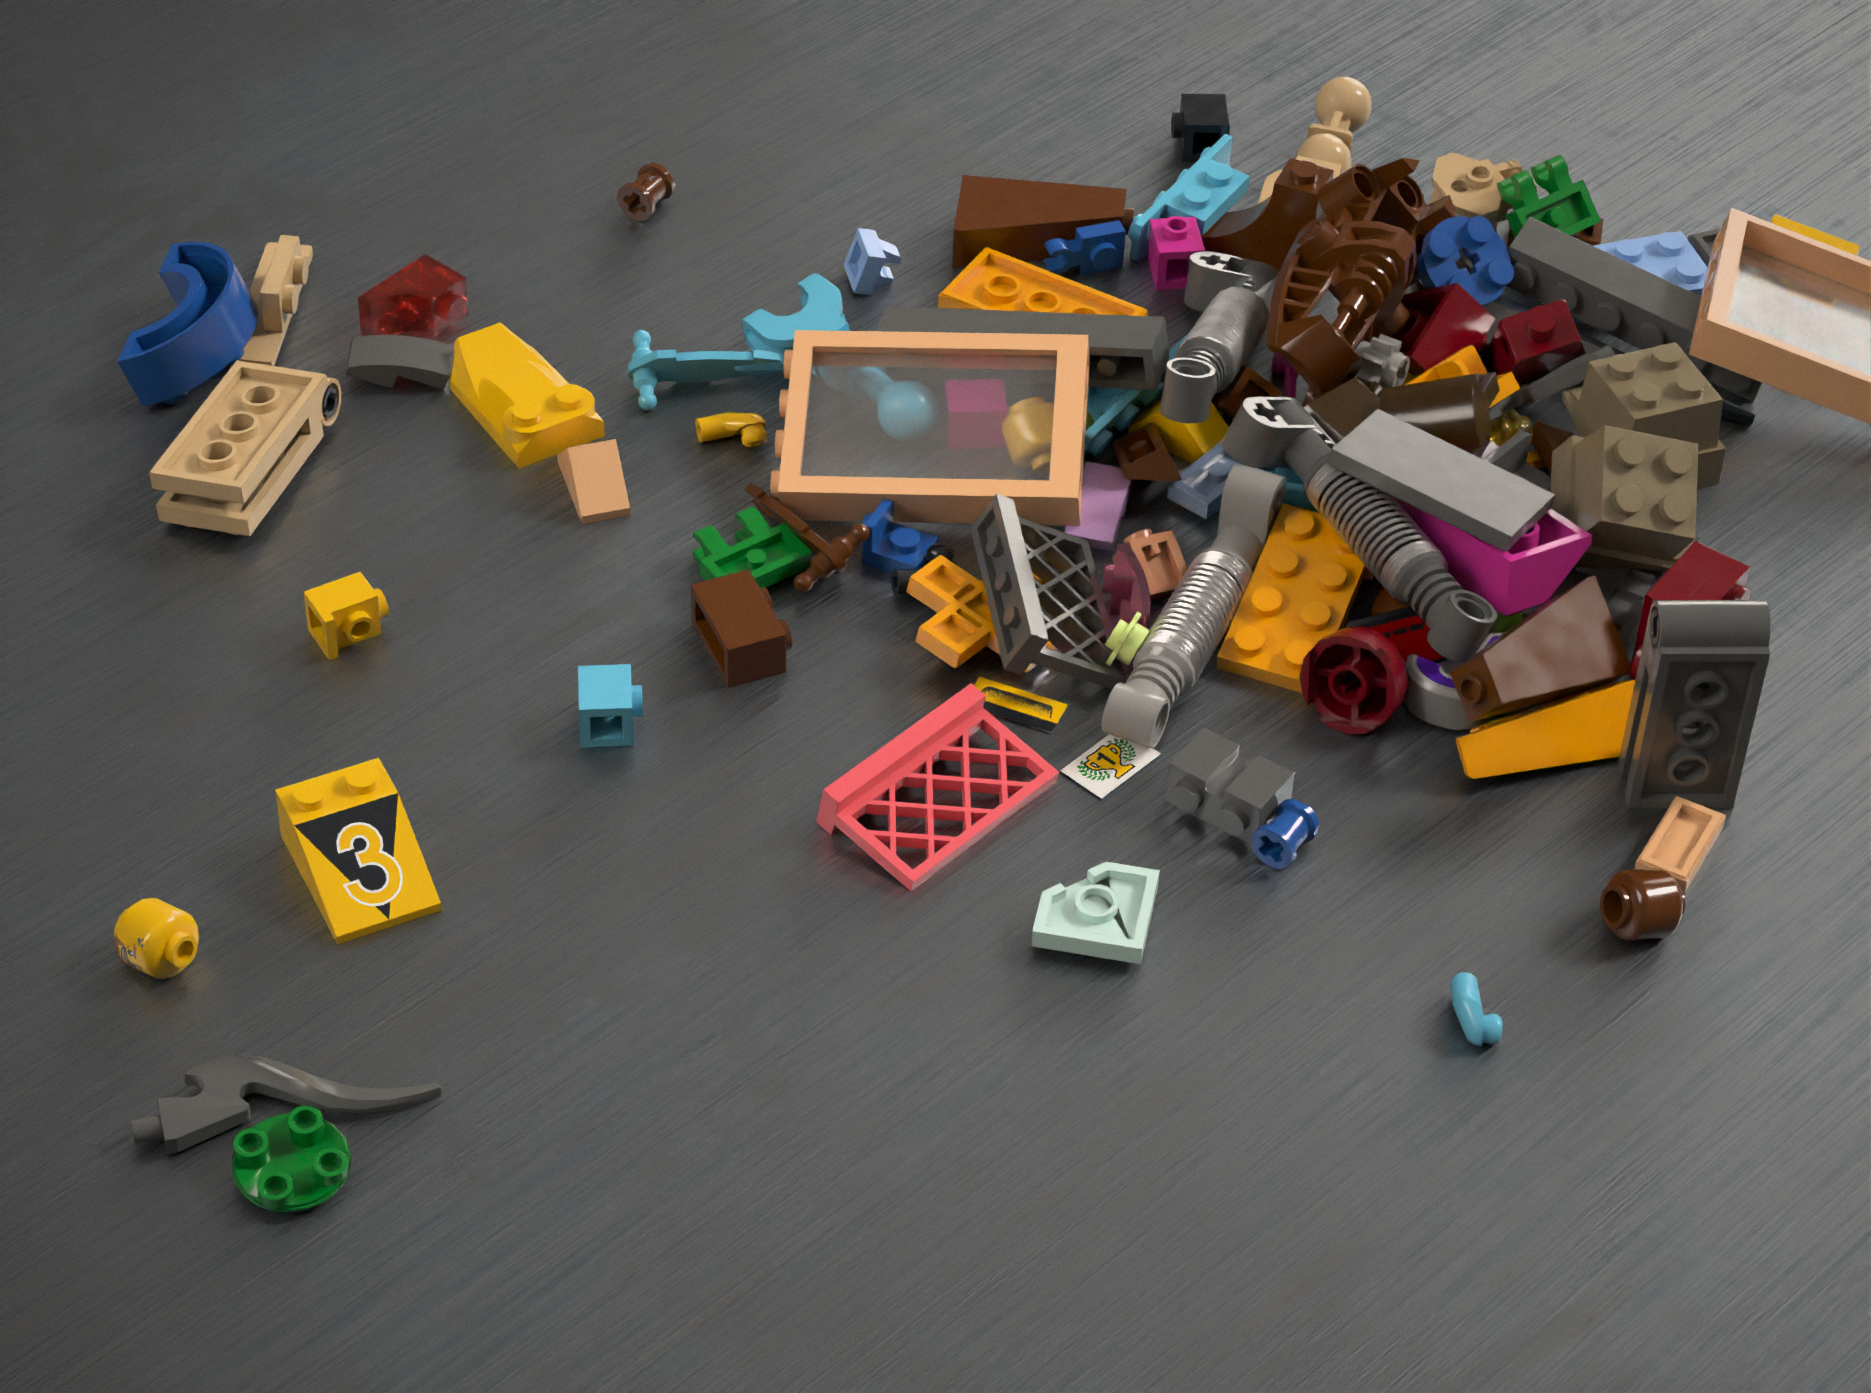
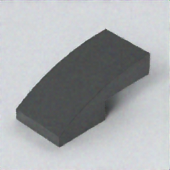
M384 334L353 337L350 343L346 375L392 389L399 375L444 390L450 377L454 346L435 340L404 335Z

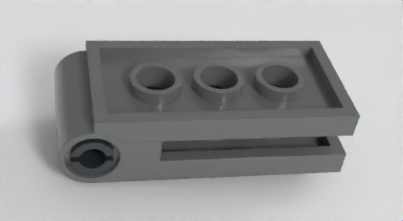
M1765 600L1653 601L1618 761L1621 778H1628L1625 789L1628 808H1669L1676 796L1707 808L1734 807L1770 658V614Z

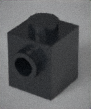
M1181 94L1180 111L1172 112L1171 135L1172 138H1179L1182 162H1197L1205 148L1212 147L1224 134L1229 135L1230 121L1226 94Z

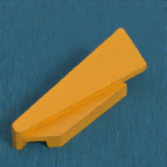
M1635 680L1610 682L1472 728L1469 734L1455 738L1465 774L1469 778L1477 779L1619 757Z

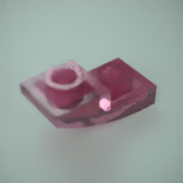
M1118 544L1115 564L1105 563L1102 593L1112 594L1110 615L1119 616V620L1122 619L1130 624L1138 611L1142 615L1137 623L1149 630L1151 601L1147 578L1131 548L1127 544Z

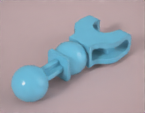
M813 273L797 283L801 291L800 303L802 310L790 316H776L760 308L741 320L745 341L751 351L754 349L781 352V371H784L785 350H793L795 330L850 331L849 324L846 322L845 315L842 312L843 303L840 290L817 273ZM812 367L811 375L816 379L821 376L828 387L845 393L846 401L851 405L858 403L865 397L877 405V419L881 429L888 437L897 442L915 443L930 435L936 427L939 418L937 400L926 386L918 382L902 381L895 384L886 376L885 368Z

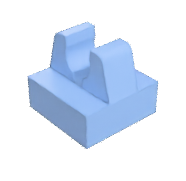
M858 228L843 264L853 292L871 295L875 286L891 284L894 278L890 268L883 266V264H900L901 257L895 245L878 239L875 230Z

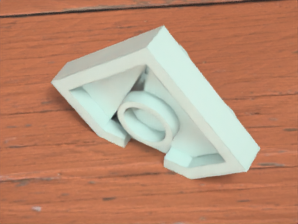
M1103 862L1087 870V878L1066 888L1059 883L1042 891L1032 930L1031 946L1141 964L1158 889L1160 870Z

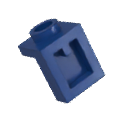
M884 498L875 511L867 513L861 523L869 528L870 532L868 539L862 543V564L891 574L895 569H919L923 562L928 559L927 549L932 544L938 543L939 537L893 522L894 501Z

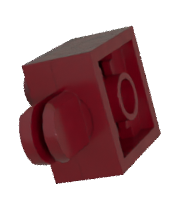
M1695 541L1645 595L1631 661L1630 678L1636 680L1650 609L1654 600H1749L1751 591L1746 588L1750 566Z

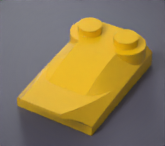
M499 322L458 337L454 342V360L449 377L450 390L518 469L555 456L568 447L584 445L605 437L604 421L595 412V399L592 393L578 385L569 384L533 347L520 339L502 323Z

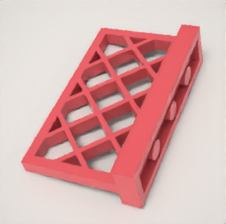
M970 683L823 789L816 823L830 835H833L840 829L911 892L1056 783L1059 771L985 710L983 706L986 695ZM981 729L997 742V750L969 748L968 738ZM938 760L961 762V777L932 775V764ZM969 762L998 765V780L970 778ZM1006 765L1026 767L1037 777L1031 782L1007 781ZM901 787L924 788L925 804L895 802V791ZM933 789L962 791V807L933 805ZM970 792L999 794V805L994 809L971 808ZM864 814L887 815L888 831L867 830L857 819ZM896 816L925 818V834L896 832ZM934 819L963 821V832L957 837L934 835ZM896 847L926 849V860L912 869L896 855Z

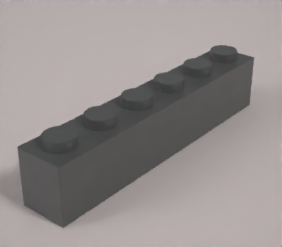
M1529 217L1509 246L1508 251L1514 269V277L1506 286L1544 304L1557 300H1566L1572 317L1642 350L1676 342L1708 381L1752 402L1756 399L1764 383L1689 355L1701 296L1532 217ZM1729 310L1728 322L1780 342H1785L1787 336Z
M888 306L875 330L883 332L1088 335L1090 360L1088 387L1157 390L1170 358L1165 317ZM885 368L888 378L945 381L1004 380V383L1055 385L1056 371Z

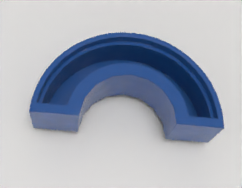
M181 242L171 245L159 274L178 307L166 317L150 326L131 331L117 363L143 407L159 402L173 404L182 400L189 390L210 379L225 366L234 364L244 355L243 348L250 340L257 325L258 308L232 258L223 248L206 242Z

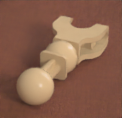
M1337 77L1321 87L1316 96L1315 111L1322 125L1314 123L1309 126L1307 139L1304 140L1296 152V160L1310 161L1318 166L1334 170L1333 179L1351 168L1352 132L1357 131L1367 122L1372 110L1370 93L1360 81L1351 77ZM1278 170L1266 177L1258 204L1272 195L1274 183L1282 170Z

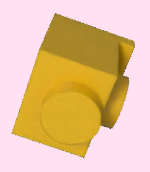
M361 572L304 591L308 631L328 660L339 657L338 649L381 634L380 620L389 616V607L383 592L379 588L373 589Z

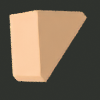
M616 439L568 447L557 454L558 465L582 524L630 515V506Z

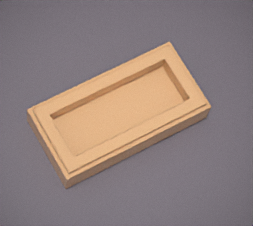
M1676 796L1637 859L1635 869L1656 868L1667 871L1677 881L1681 891L1685 894L1722 831L1726 815Z

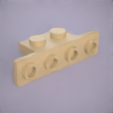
M280 235L278 243L269 242L265 246L249 290L258 308L257 325L250 340L243 348L244 355L239 361L274 366L292 314H295L297 311L299 294L302 285H305L307 282L309 265L313 257L312 246L300 245L299 236Z

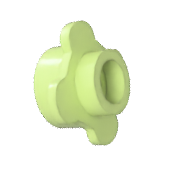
M1138 611L1130 624L1120 619L1105 643L1106 647L1113 650L1106 662L1107 665L1111 666L1116 658L1129 666L1142 642L1150 632V630L1137 623L1142 615Z

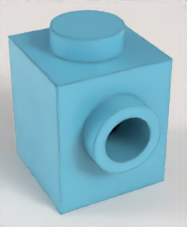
M631 664L578 666L580 747L634 746L633 717H643L642 685L632 686Z

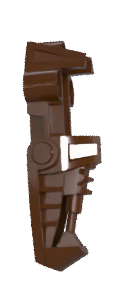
M1401 158L1373 170H1370L1365 165L1356 164L1323 185L1319 189L1318 199L1322 210L1327 216L1312 220L1298 232V236L1295 237L1296 240L1282 264L1270 302L1266 346L1271 352L1280 353L1314 390V393L1311 395L1314 400L1355 377L1350 374V371L1361 359L1355 351L1360 342L1367 341L1371 343V339L1373 337L1378 339L1380 334L1393 338L1402 331L1410 313L1401 303V300L1407 288L1420 280L1417 271V257L1422 252V245L1424 243L1422 241L1426 234L1439 223L1455 217L1450 195L1428 205L1424 202L1421 188L1409 176V174L1415 171L1420 160ZM1327 289L1340 303L1337 307L1338 316L1333 324L1323 314L1308 317Z

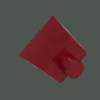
M1557 300L1545 305H1538L1530 310L1505 317L1499 321L1487 348V354L1496 376L1512 371L1517 383L1549 372L1551 373L1560 366L1586 354L1566 300Z

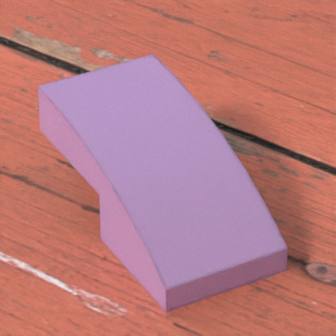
M1086 462L1083 469L1080 526H1065L1064 533L1087 540L1090 548L1113 552L1121 517L1124 518L1134 479H1126L1121 468Z

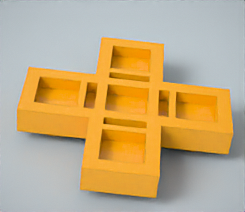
M939 555L910 576L906 592L937 612L936 615L919 626L915 640L916 643L955 669L985 646L1000 655L983 580H978L942 555ZM1032 573L1033 577L1041 585L1045 584L1039 577ZM1050 641L1045 644L1046 648L1054 651L1057 650ZM1030 663L1024 672L1028 673L1036 664Z

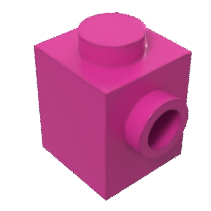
M1171 216L1162 219H1150L1147 259L1156 290L1186 288L1190 256L1193 253L1205 251L1196 218Z

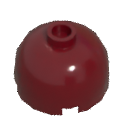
M1345 627L1319 640L1314 648L1303 658L1299 676L1302 696L1307 705L1314 704L1316 710L1323 715L1319 720L1327 727L1345 734H1365L1389 720L1403 702L1408 686L1406 663L1398 647L1384 634L1366 627Z

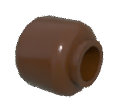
M1656 868L1624 870L1615 874L1602 891L1600 897V912L1604 922L1618 938L1627 941L1660 940L1671 936L1678 928L1686 906L1684 894L1677 881L1667 871Z

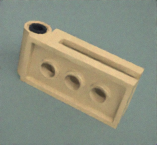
M237 360L149 472L152 489L166 491L156 504L159 521L179 524L185 527L227 532L232 535L251 536L324 437L322 426L329 427L335 422L341 406V387L338 380L326 377V374Z

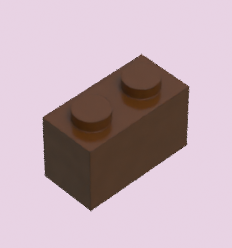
M749 569L691 584L692 624L728 688L786 673V650L792 649V637L785 620L777 619L773 612V604L768 590L765 587L759 588Z

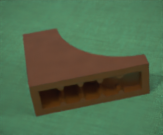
M1290 158L1276 179L1271 196L1253 207L1240 211L1226 212L1203 236L1201 235L1205 251L1264 262L1280 272L1282 264L1296 240L1295 237L1298 236V232L1312 220L1327 216L1320 206L1318 192L1323 185L1333 179L1334 170L1318 166L1310 161Z

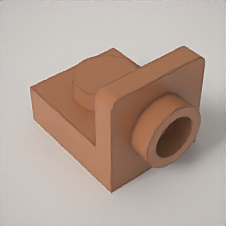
M1145 529L1127 536L1123 540L1125 545L1112 557L1115 568L1129 566L1143 603L1171 596L1186 571H1188L1173 530L1153 534L1151 529Z

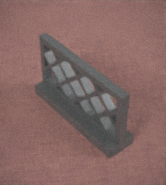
M996 494L970 529L1004 669L1022 675L1030 663L1109 689H1113L1119 682L1125 683L1126 679L1121 661L1115 658L1111 666L1106 664L1113 650L1106 647L1105 643L1113 631L1089 542L1018 517L1014 499ZM1023 538L1035 548L1034 551L1024 542ZM1061 551L1074 555L1076 565ZM1044 556L1062 574L1058 575L1042 557ZM1032 572H1033L1036 576H1038L1045 584H1044V585H1041V584L1033 577ZM1070 581L1081 593H1083L1085 599L1082 598L1067 582ZM1053 591L1071 609L1067 610L1050 592ZM1041 607L1054 618L1052 621L1042 612ZM1076 616H1079L1084 622H1086L1094 630V634L1091 633L1076 618ZM1062 626L1080 645L1077 646L1059 627ZM1050 641L1060 652L1046 648L1045 644ZM1088 651L1103 667L1097 665L1085 652Z

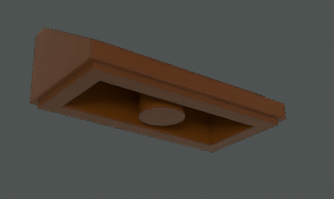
M1149 423L1110 444L1126 479L1182 480L1154 423Z

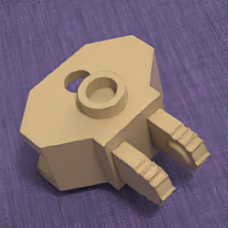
M1453 152L1438 157L1432 177L1433 191L1430 203L1450 195L1456 214L1468 218L1474 216L1485 217L1491 222L1493 229L1497 232L1498 223L1507 220L1505 215L1508 213V210L1514 208L1503 200L1499 194L1497 183L1522 172V166L1517 160L1514 161L1513 159L1512 161L1508 160L1506 163L1502 162L1493 165L1488 158L1479 161ZM1534 182L1535 191L1537 193L1538 188L1536 187V183Z

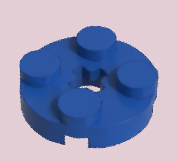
M1457 216L1442 221L1426 234L1422 241L1424 242L1422 252L1417 257V271L1425 289L1458 283L1483 308L1496 300L1514 277V269L1511 264L1509 251L1503 239L1493 229L1491 222L1482 216H1474L1472 218ZM1460 254L1466 256L1473 265L1471 267L1472 274H1469L1466 268L1458 269L1455 262L1460 259Z

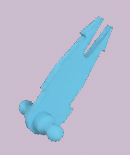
M638 330L632 336L635 352L631 355V362L627 366L629 379L634 382V387L639 390L638 404L643 410L649 411L657 404L654 388L657 387L658 382L676 381V383H689L748 375L756 377L781 371L780 362L782 358L781 352L752 349V352L697 351L676 353V349L651 351L649 348L651 342L649 333L645 330Z

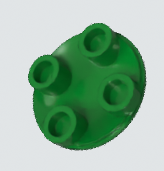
M299 1106L290 1113L267 1118L252 1128L239 1132L233 1142L234 1152L231 1166L236 1186L248 1200L272 1211H303L324 1203L339 1191L350 1171L351 1154L346 1138L338 1128L324 1120L322 1113L312 1106Z

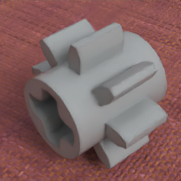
M1380 334L1378 339L1373 337L1371 343L1367 341L1360 342L1355 351L1361 359L1352 368L1350 374L1356 376L1358 380L1369 387L1374 381H1377L1384 388L1402 386L1409 370L1410 359L1404 356V353L1399 352L1402 344L1401 341Z

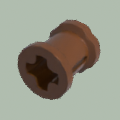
M655 162L645 164L639 169L637 179L634 182L626 183L619 189L617 193L618 204L622 211L631 219L645 221L653 215L655 205L659 201L668 199L673 195L675 181L668 169Z

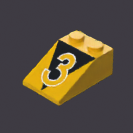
M379 758L275 790L281 837L337 945L442 911L441 901L399 793Z

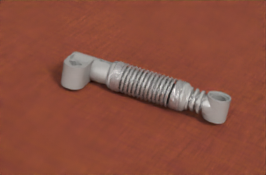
M1235 463L1232 467L1222 494L1217 537L1210 548L1203 550L1193 560L1188 571H1186L1179 582L1178 587L1175 588V591L1162 609L1161 614L1158 615L1154 625L1151 626L1150 632L1136 652L1133 660L1134 669L1126 683L1119 682L1112 689L1102 717L1101 727L1104 733L1149 748H1154L1158 744L1164 732L1173 703L1178 696L1184 695L1195 685L1233 621L1281 506L1285 501L1286 477L1241 463Z

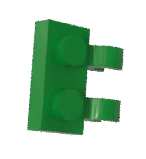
M1561 154L1531 167V173L1535 182L1549 193V195L1543 198H1538L1534 181L1528 170L1497 183L1499 194L1503 200L1515 209L1505 215L1515 238L1529 217L1570 236L1601 222L1584 180L1572 183L1567 163Z
M749 507L735 514L736 520L743 526V529L734 533L738 543L729 546L723 540L720 533L712 525L693 532V537L699 542L701 547L694 550L692 555L700 565L699 574L704 580L749 569L759 588H766L810 567L813 552L785 523L771 528L755 507Z

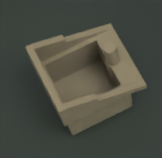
M1676 342L1589 361L1584 384L1562 390L1561 398L1581 437L1585 438L1604 425L1697 443V489L1719 484L1726 447L1718 439L1723 399Z
M1604 425L1585 438L1572 435L1553 450L1551 493L1555 494L1551 509L1592 535L1591 545L1574 567L1597 569L1621 567L1668 571L1695 542L1698 444Z

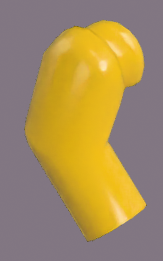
M725 412L695 420L696 433L701 443L741 435L743 445L746 447H756L764 444L768 438L767 432L764 429L767 423L757 413Z

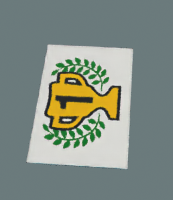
M1109 734L1060 771L1103 799L1161 755V753L1153 748Z

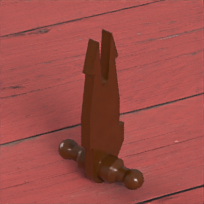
M752 483L744 489L753 497L751 502L771 521L773 520L777 525L785 523L813 552L812 555L814 557L810 560V567L805 572L796 575L794 579V587L801 593L810 591L813 584L819 579H827L832 574H841L847 568L845 562L853 556V549L869 537V528L863 523H857L852 526L850 532L844 537H835L830 543H827L794 513L766 494L763 489Z

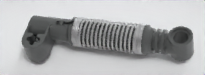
M1210 251L1196 252L1190 256L1184 303L1192 309L1202 311L1203 314L1180 344L1175 359L1167 362L1160 413L1164 417L1188 424L1200 423L1208 419L1212 398L1234 380L1266 330L1270 302L1279 274L1273 266L1260 261Z
M1246 398L1222 441V446L1226 453L1241 464L1250 467H1290L1304 483V493L1308 500L1382 586L1400 604L1410 605L1430 628L1427 640L1431 647L1440 655L1455 662L1464 663L1474 656L1497 619V612L1494 607L1483 597L1461 587L1448 572V561L1444 558L1443 553L1391 495L1327 463L1331 448L1336 444L1296 398Z

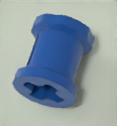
M1286 799L1277 806L1274 819L1268 825H1262L1253 832L1251 837L1252 849L1257 857L1266 865L1276 869H1285L1295 860L1296 850L1300 845L1310 842L1317 836L1320 825L1319 819L1307 804H1303L1296 799Z

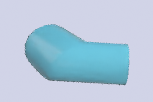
M1467 972L1456 974L1450 982L1452 1004L1466 1039L1480 1047L1482 1043L1492 1045L1499 1043L1502 1039V1018L1498 1014L1483 1015L1478 981L1474 975Z

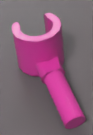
M1274 352L1271 372L1284 375V397L1296 398V380L1299 374L1280 353Z

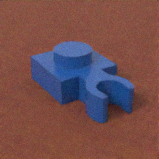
M1119 220L1076 228L1075 240L1066 241L1061 238H1055L1045 242V247L1050 256H1058L1044 259V263L1049 272L1055 274L1063 273L1074 266L1079 276L1123 268L1126 231Z

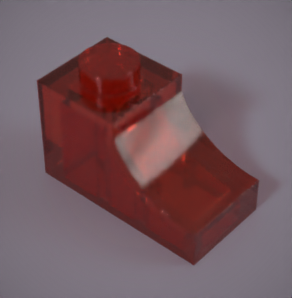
M424 254L358 297L361 335H393L402 332L419 331L437 336L468 315L466 277Z

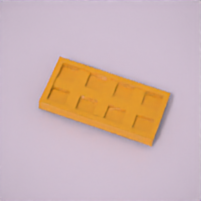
M1285 503L1282 504L1218 653L1217 669L1302 693L1299 676L1303 658L1314 648L1319 640L1343 629L1367 571L1365 564L1320 513Z

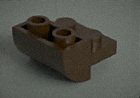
M1495 372L1480 375L1476 373L1384 388L1379 409L1472 454L1482 447L1493 429L1488 409L1500 389Z

